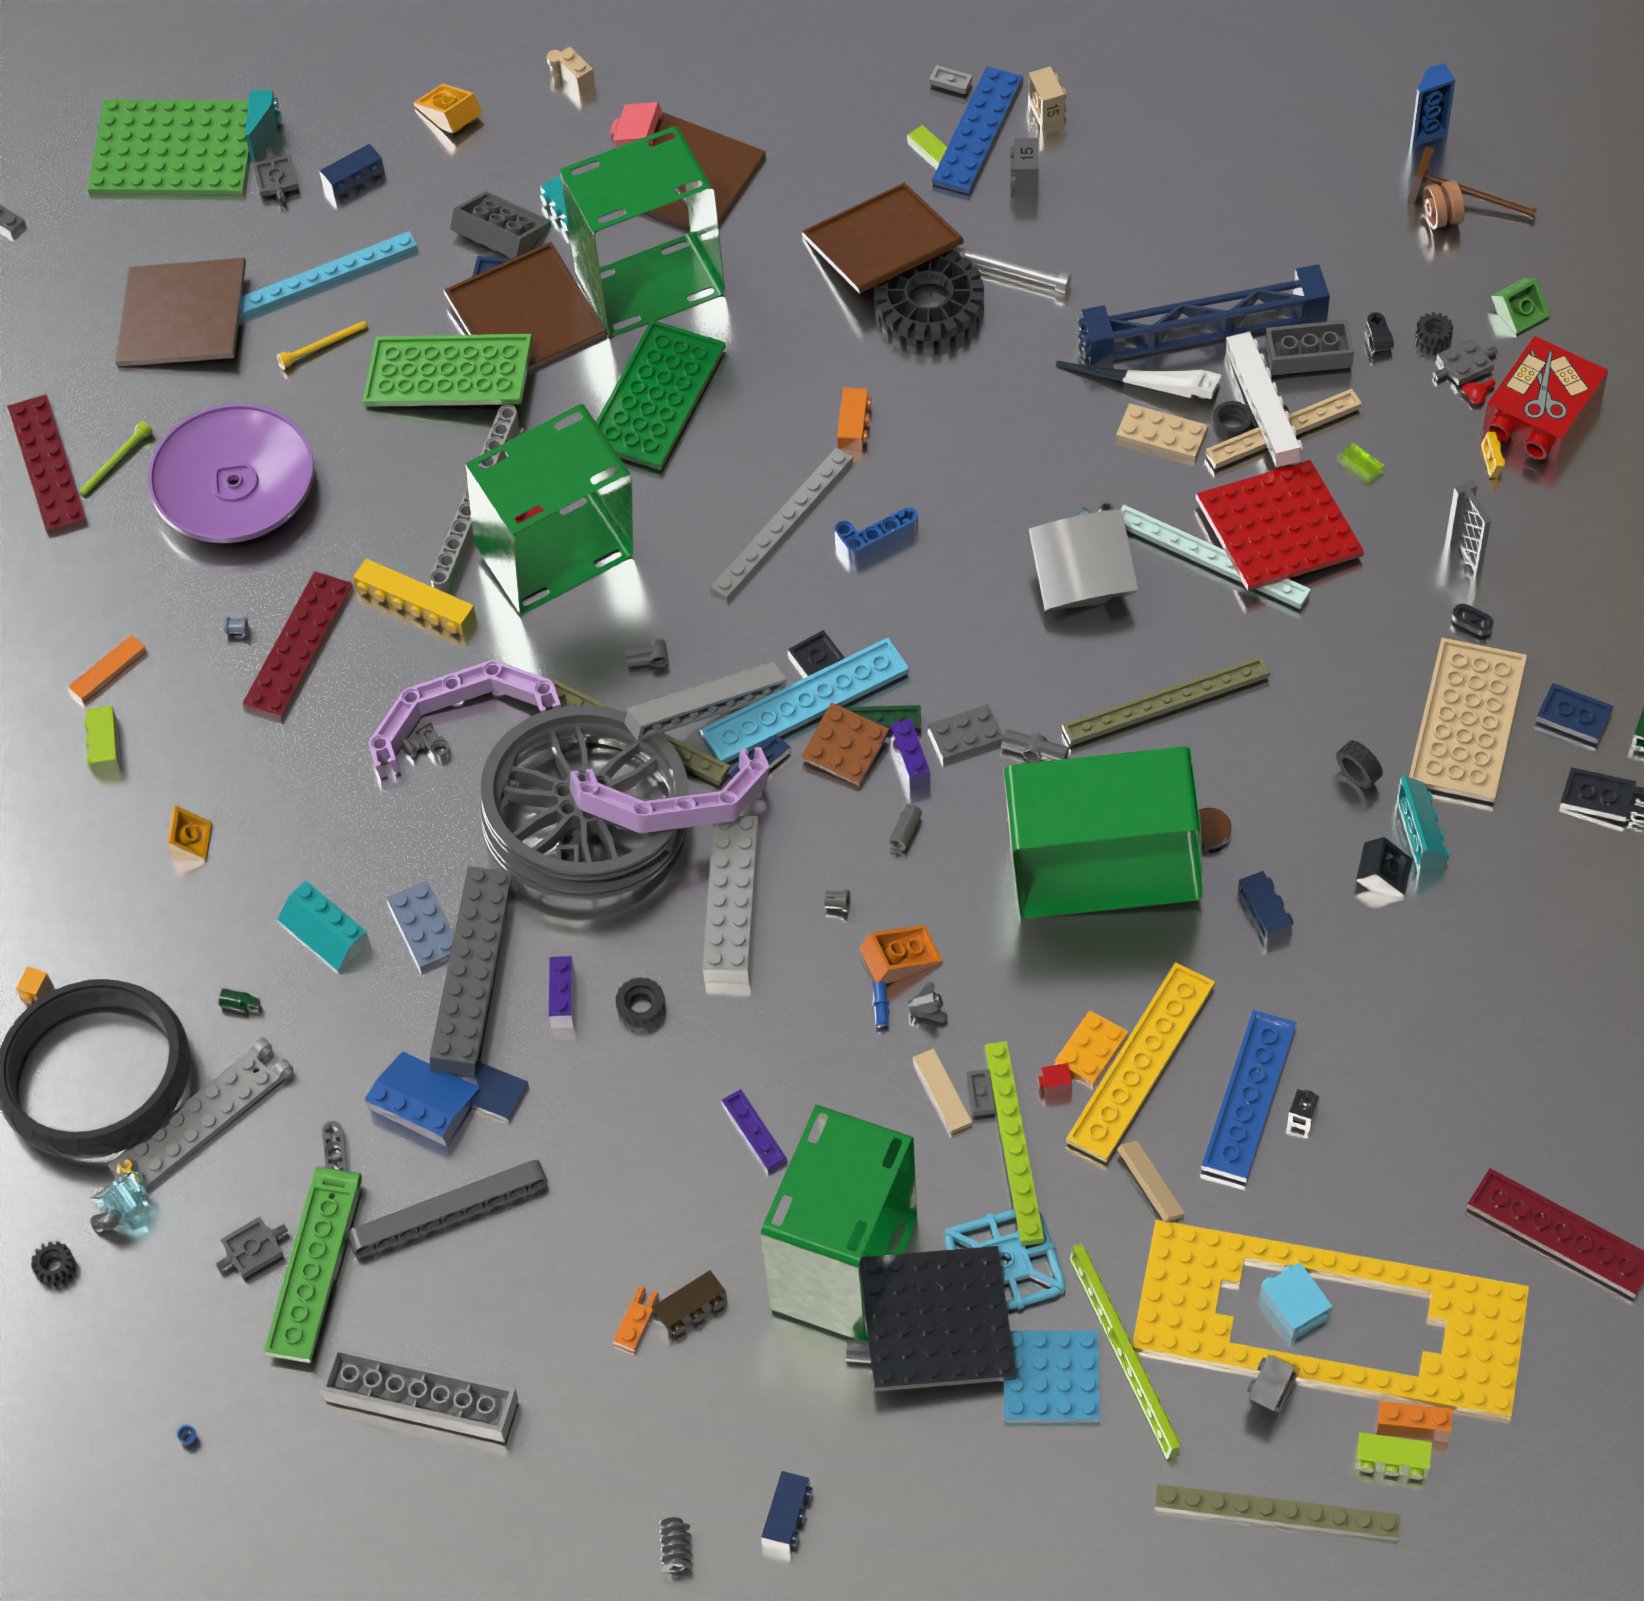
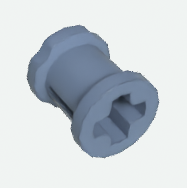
M225 617L224 635L242 634V636H247V617H243V619Z

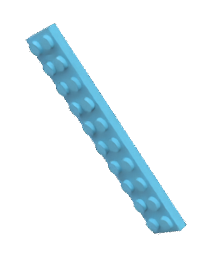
M886 638L700 729L701 734L716 758L727 763L739 757L740 750L747 749L749 752L762 746L775 734L780 737L823 716L831 702L838 706H843L908 674L909 667L890 639Z

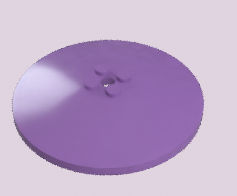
M226 404L211 407L187 417L164 436L150 461L148 485L157 511L175 530L191 538L206 542H240L264 535L276 529L294 515L310 491L314 476V461L305 435L286 416L259 405ZM232 480H238V481H239V482H238L237 484H235V485H230V484H229L230 481H232Z

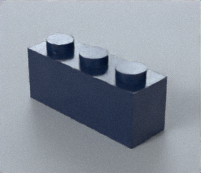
M369 143L319 171L323 185L335 198L385 170L382 157Z
M1264 871L1239 879L1238 892L1266 944L1291 935L1292 926L1294 925L1290 913L1285 912L1283 900L1280 895H1276L1272 879L1270 877L1267 878Z
M781 1471L762 1532V1546L790 1553L792 1546L797 1545L800 1535L797 1529L799 1523L803 1524L806 1517L804 1506L806 1501L810 1502L813 1493V1487H810V1479L808 1477Z

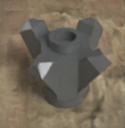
M928 982L917 996L908 1001L909 1010L912 1017H924L944 1023L947 1021L948 1016L947 1013L941 1011L940 1007H943V1000L940 994L934 992L935 985L933 982Z

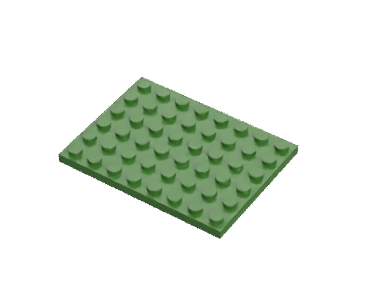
M103 99L87 187L88 193L244 196L250 157L245 137L249 100Z

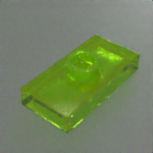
M1353 443L1341 452L1338 460L1369 482L1384 470L1383 464Z

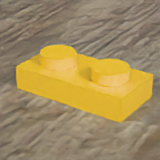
M1487 432L1481 443V448L1489 478H1498L1505 467V459L1502 457L1501 445L1497 439L1496 432Z

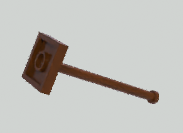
M1426 147L1407 201L1415 203L1423 182H1430L1441 186L1443 182L1449 181L1432 175L1430 171H1427L1434 151L1432 148ZM1458 184L1462 194L1529 216L1531 220L1534 219L1537 208L1533 207L1531 209Z

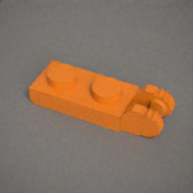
M639 1286L634 1300L631 1301L613 1339V1345L636 1352L653 1315L651 1307L656 1304L659 1292L653 1291L648 1299L647 1306H644L640 1303L645 1295L646 1288Z

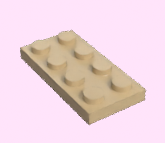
M1129 403L1117 431L1116 440L1195 462L1207 433L1208 425Z

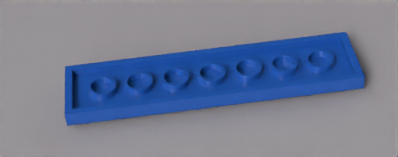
M986 66L932 178L933 185L970 194L1022 85V75Z
M1256 1010L1252 1011L1201 1170L1242 1182L1247 1181L1297 1022Z

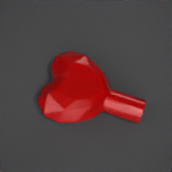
M1491 378L1483 384L1477 382L1467 383L1462 386V392L1470 398L1472 403L1480 404L1486 399L1487 390L1496 386V382Z

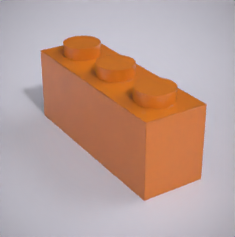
M843 387L837 433V446L840 450L862 451L863 443H867L868 430H865V426H869L870 414H867V409L871 410L872 397H868V389Z
M1380 1401L1377 1412L1376 1434L1449 1442L1453 1409Z

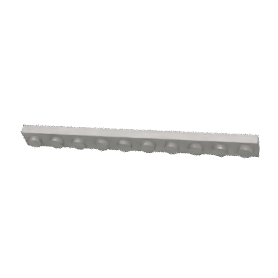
M836 447L711 585L710 591L728 602L851 465L853 457Z

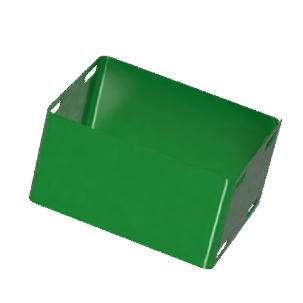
M674 126L558 169L562 182L575 272L610 336H617L648 324L651 319L656 321L716 298L724 293L725 283L715 190L678 127ZM669 133H674L675 135L674 139L653 147H649L647 144L648 141ZM594 162H598L600 165L595 169L578 175H573L571 172ZM685 185L686 192L681 194L674 192V189ZM687 197L690 222L688 234L599 267L595 240L596 232ZM619 210H624L626 213L605 223H599L597 220ZM682 241H686L688 244L687 247L663 255L661 252L662 249ZM608 269L614 270L615 274L601 279L600 272ZM711 287L714 290V293L689 302L687 296ZM634 316H639L640 318L639 322L615 330L613 327L614 324Z
M584 404L577 405L465 463L474 544L520 614L540 606L633 555L632 475ZM580 412L583 416L579 421L561 430H556L554 427L555 423L574 413ZM503 451L508 456L483 470L478 465ZM582 498H585L587 501L586 504L565 515H562L559 511ZM537 506L542 507V512L519 524L514 520L516 517ZM619 549L622 553L620 557L601 567H596L594 561L614 550ZM542 588H547L550 592L545 597L527 606H524L521 602L523 598Z
M1190 745L1189 748L1185 746L1015 764L1004 768L1011 849L1020 917L1037 918L1200 900L1204 897L1201 824Z
M817 1104L815 1105L761 1229L771 1310L856 1340L867 1341V1331L863 1325V1298L859 1263L861 1257L903 1254L918 1219L913 1136ZM818 1117L820 1138L817 1143H812L808 1141V1137ZM784 1195L792 1197L790 1207L780 1226L772 1224L782 1197ZM899 1223L905 1224L907 1227L897 1251L888 1250L897 1225Z

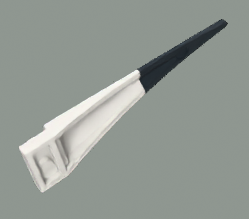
M1056 361V366L1188 398H1194L1196 395L1201 399H1212L1221 381V374L1204 370L1137 371Z

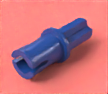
M875 982L872 985L874 996L872 1007L875 1009V1022L879 1027L888 1026L889 1024L888 1007L890 1002L887 1000V985L885 982Z

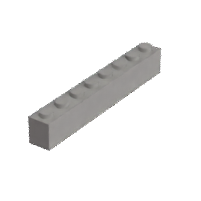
M774 662L762 664L758 667L743 670L740 673L725 676L712 682H706L684 691L653 699L640 705H634L627 709L624 724L636 740L639 741L753 704L785 688L787 678Z

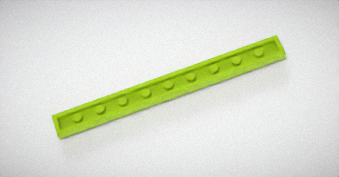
M1007 1041L985 1044L986 1059L1021 1246L1044 1243Z
M1082 1244L1073 1246L1069 1256L1071 1263L1166 1459L1175 1458L1181 1446L1179 1436L1173 1432L1168 1414L1163 1412L1159 1395L1153 1391L1150 1385V1377L1140 1364L1139 1354L1133 1350L1130 1344V1336L1121 1325L1119 1313L1114 1311L1111 1305L1110 1295L1101 1284L1099 1272L1095 1271L1092 1266L1089 1252L1085 1251Z

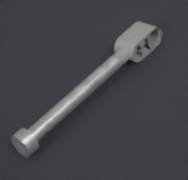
M961 247L951 249L960 253V260L966 257L976 265L1055 286V291L1066 294L1070 286L1071 274L1060 272L1057 275Z

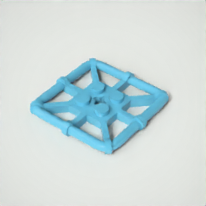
M1014 1209L994 1215L992 1213L986 1214L984 1218L956 1225L946 1229L944 1233L947 1250L956 1249L955 1241L968 1248L998 1246L1000 1261L1001 1256L1011 1259L1006 1265L1001 1263L1003 1284L1010 1285L1014 1299L1006 1301L1007 1310L1017 1308V1310L1023 1309L1025 1305L1063 1294L1066 1289L1065 1278L1055 1252L1057 1248L1055 1243L1051 1241L1046 1223L1040 1211L1044 1243L1029 1249L1021 1246L1018 1230L1016 1233L1000 1237L996 1224L1015 1219ZM989 1226L994 1239L979 1243L961 1233ZM1047 1254L1055 1279L1034 1270L1029 1258ZM1032 1278L1051 1288L1021 1297L1016 1281Z

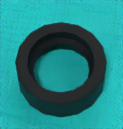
M1226 401L1218 405L1214 410L1212 426L1218 437L1229 440L1251 430L1252 414L1247 405L1238 401ZM1233 414L1242 417L1245 422L1239 427L1231 428L1223 425L1220 419L1225 415Z

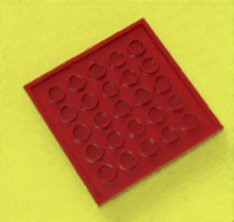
M1311 460L1196 493L1198 504L1247 591L1364 555L1361 544Z

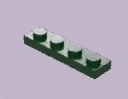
M921 705L843 707L888 729H891L890 724L907 719H912L914 728H921Z

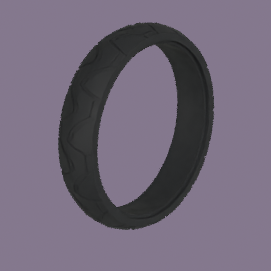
M92 979L58 988L29 1006L17 1018L14 1025L10 1027L0 1047V1110H2V1114L10 1127L23 1140L33 1147L40 1148L41 1151L52 1155L89 1159L105 1157L124 1151L129 1147L131 1148L160 1128L172 1114L184 1093L183 1091L186 1088L190 1072V1048L188 1047L189 1043L185 1029L175 1012L159 996L129 982L124 983V981L111 979ZM122 1007L148 1016L166 1032L169 1042V1056L163 1078L151 1097L126 1118L95 1130L62 1131L36 1122L19 1107L16 1083L23 1058L35 1040L59 1020L90 1008Z

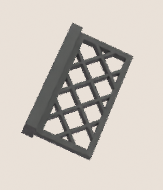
M1472 480L1454 487L1446 537L1450 543L1458 541L1474 569L1478 572L1483 568L1491 520L1476 498L1477 485Z

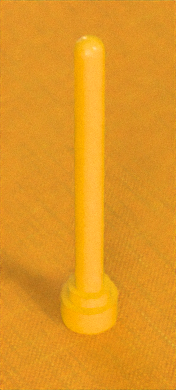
M361 321L292 353H286L285 351L277 354L278 361L281 367L286 369L292 366L294 360L366 329L368 323Z

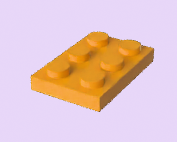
M1089 1010L1055 1059L1054 1065L1068 1063L1072 1076L1093 1087L1127 1038L1128 1031Z

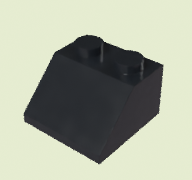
M1385 837L1364 842L1356 880L1370 891L1404 897L1413 859Z

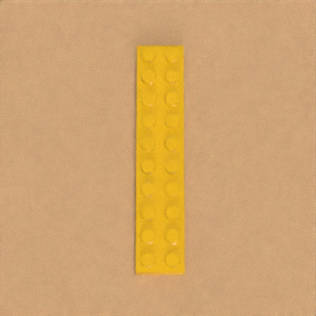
M1176 962L1174 963L1068 1134L1066 1143L1107 1163L1215 987V981Z

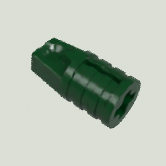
M222 988L218 1006L240 1012H246V1010L259 1012L261 1002L259 998L252 997L250 993Z

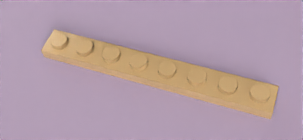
M1349 389L1289 414L1290 425H1294L1296 435L1361 409L1362 403L1353 389ZM1258 427L1207 448L1205 454L1216 469L1267 448V445Z

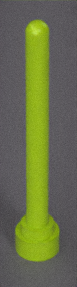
M141 420L135 426L134 434L80 489L82 495H86L140 439L148 438L152 434V428L145 421Z

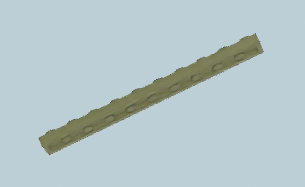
M1262 656L1064 723L1062 724V729L1071 746L1269 678L1270 671Z
M547 677L555 686L561 707L594 705L612 708ZM662 733L676 749L686 770L718 786L721 784L730 771V765Z
M1157 1485L1155 1510L1394 1541H1398L1400 1514Z

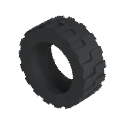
M1351 740L1336 752V759L1340 769L1357 786L1368 789L1382 777L1383 769L1380 762L1365 745L1358 741Z
M638 977L624 982L623 986L619 987L615 997L617 1013L621 1021L626 1023L627 1026L635 1027V1029H645L649 1026H654L656 1022L661 1020L662 1015L664 1016L666 1008L665 996L661 986L656 981H652L650 978ZM637 994H646L651 998L652 1004L647 1011L636 1012L630 1007L631 998Z

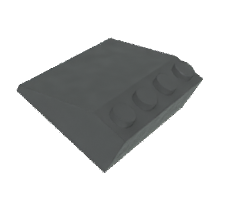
M485 191L453 209L450 230L456 232L459 236L472 239L477 244H483L492 251L500 252L509 259H513L529 252L551 225L552 221Z

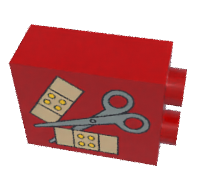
M1534 335L1488 401L1483 429L1487 430V432H1496L1497 439L1500 442L1510 441L1523 447L1527 454L1535 459L1541 460L1546 458L1557 464L1602 398L1609 370Z

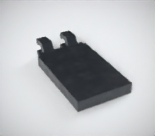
M1571 767L1560 802V808L1623 822L1631 819L1633 822L1644 823V807L1634 805L1635 801L1638 804H1644V788L1636 787V781Z

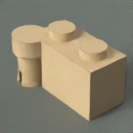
M571 47L561 52L558 50L548 52L547 62L550 65V72L553 76L561 75L579 94L595 85L593 69Z

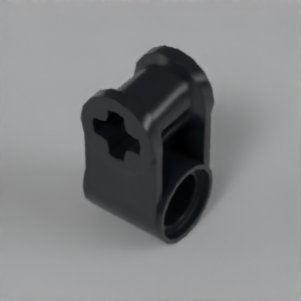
M1378 312L1368 315V325L1365 327V334L1371 352L1375 353L1393 349V336L1389 331L1384 315Z

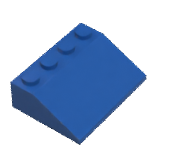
M402 1051L377 1078L364 1100L369 1110L448 1146L481 1088L451 1073L431 1071L429 1063Z

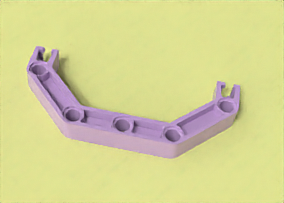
M491 660L405 689L369 741L370 751L379 777L383 778L388 775L381 765L387 761L392 765L395 773L401 772L396 753L402 746L400 738L404 737L406 739L423 714L492 691H497L536 705L541 713L546 711L547 707L553 706V709L561 707L553 682L547 678L500 661Z
M761 747L755 748L753 760L748 758L749 752L747 749L740 750L738 766L740 771L719 792L642 801L598 783L592 769H586V779L583 782H580L577 777L580 776L579 771H571L570 791L579 809L638 833L734 821L766 787L769 764Z

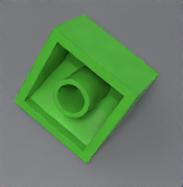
M1523 278L1491 295L1498 315L1515 333H1519L1550 316L1536 278Z

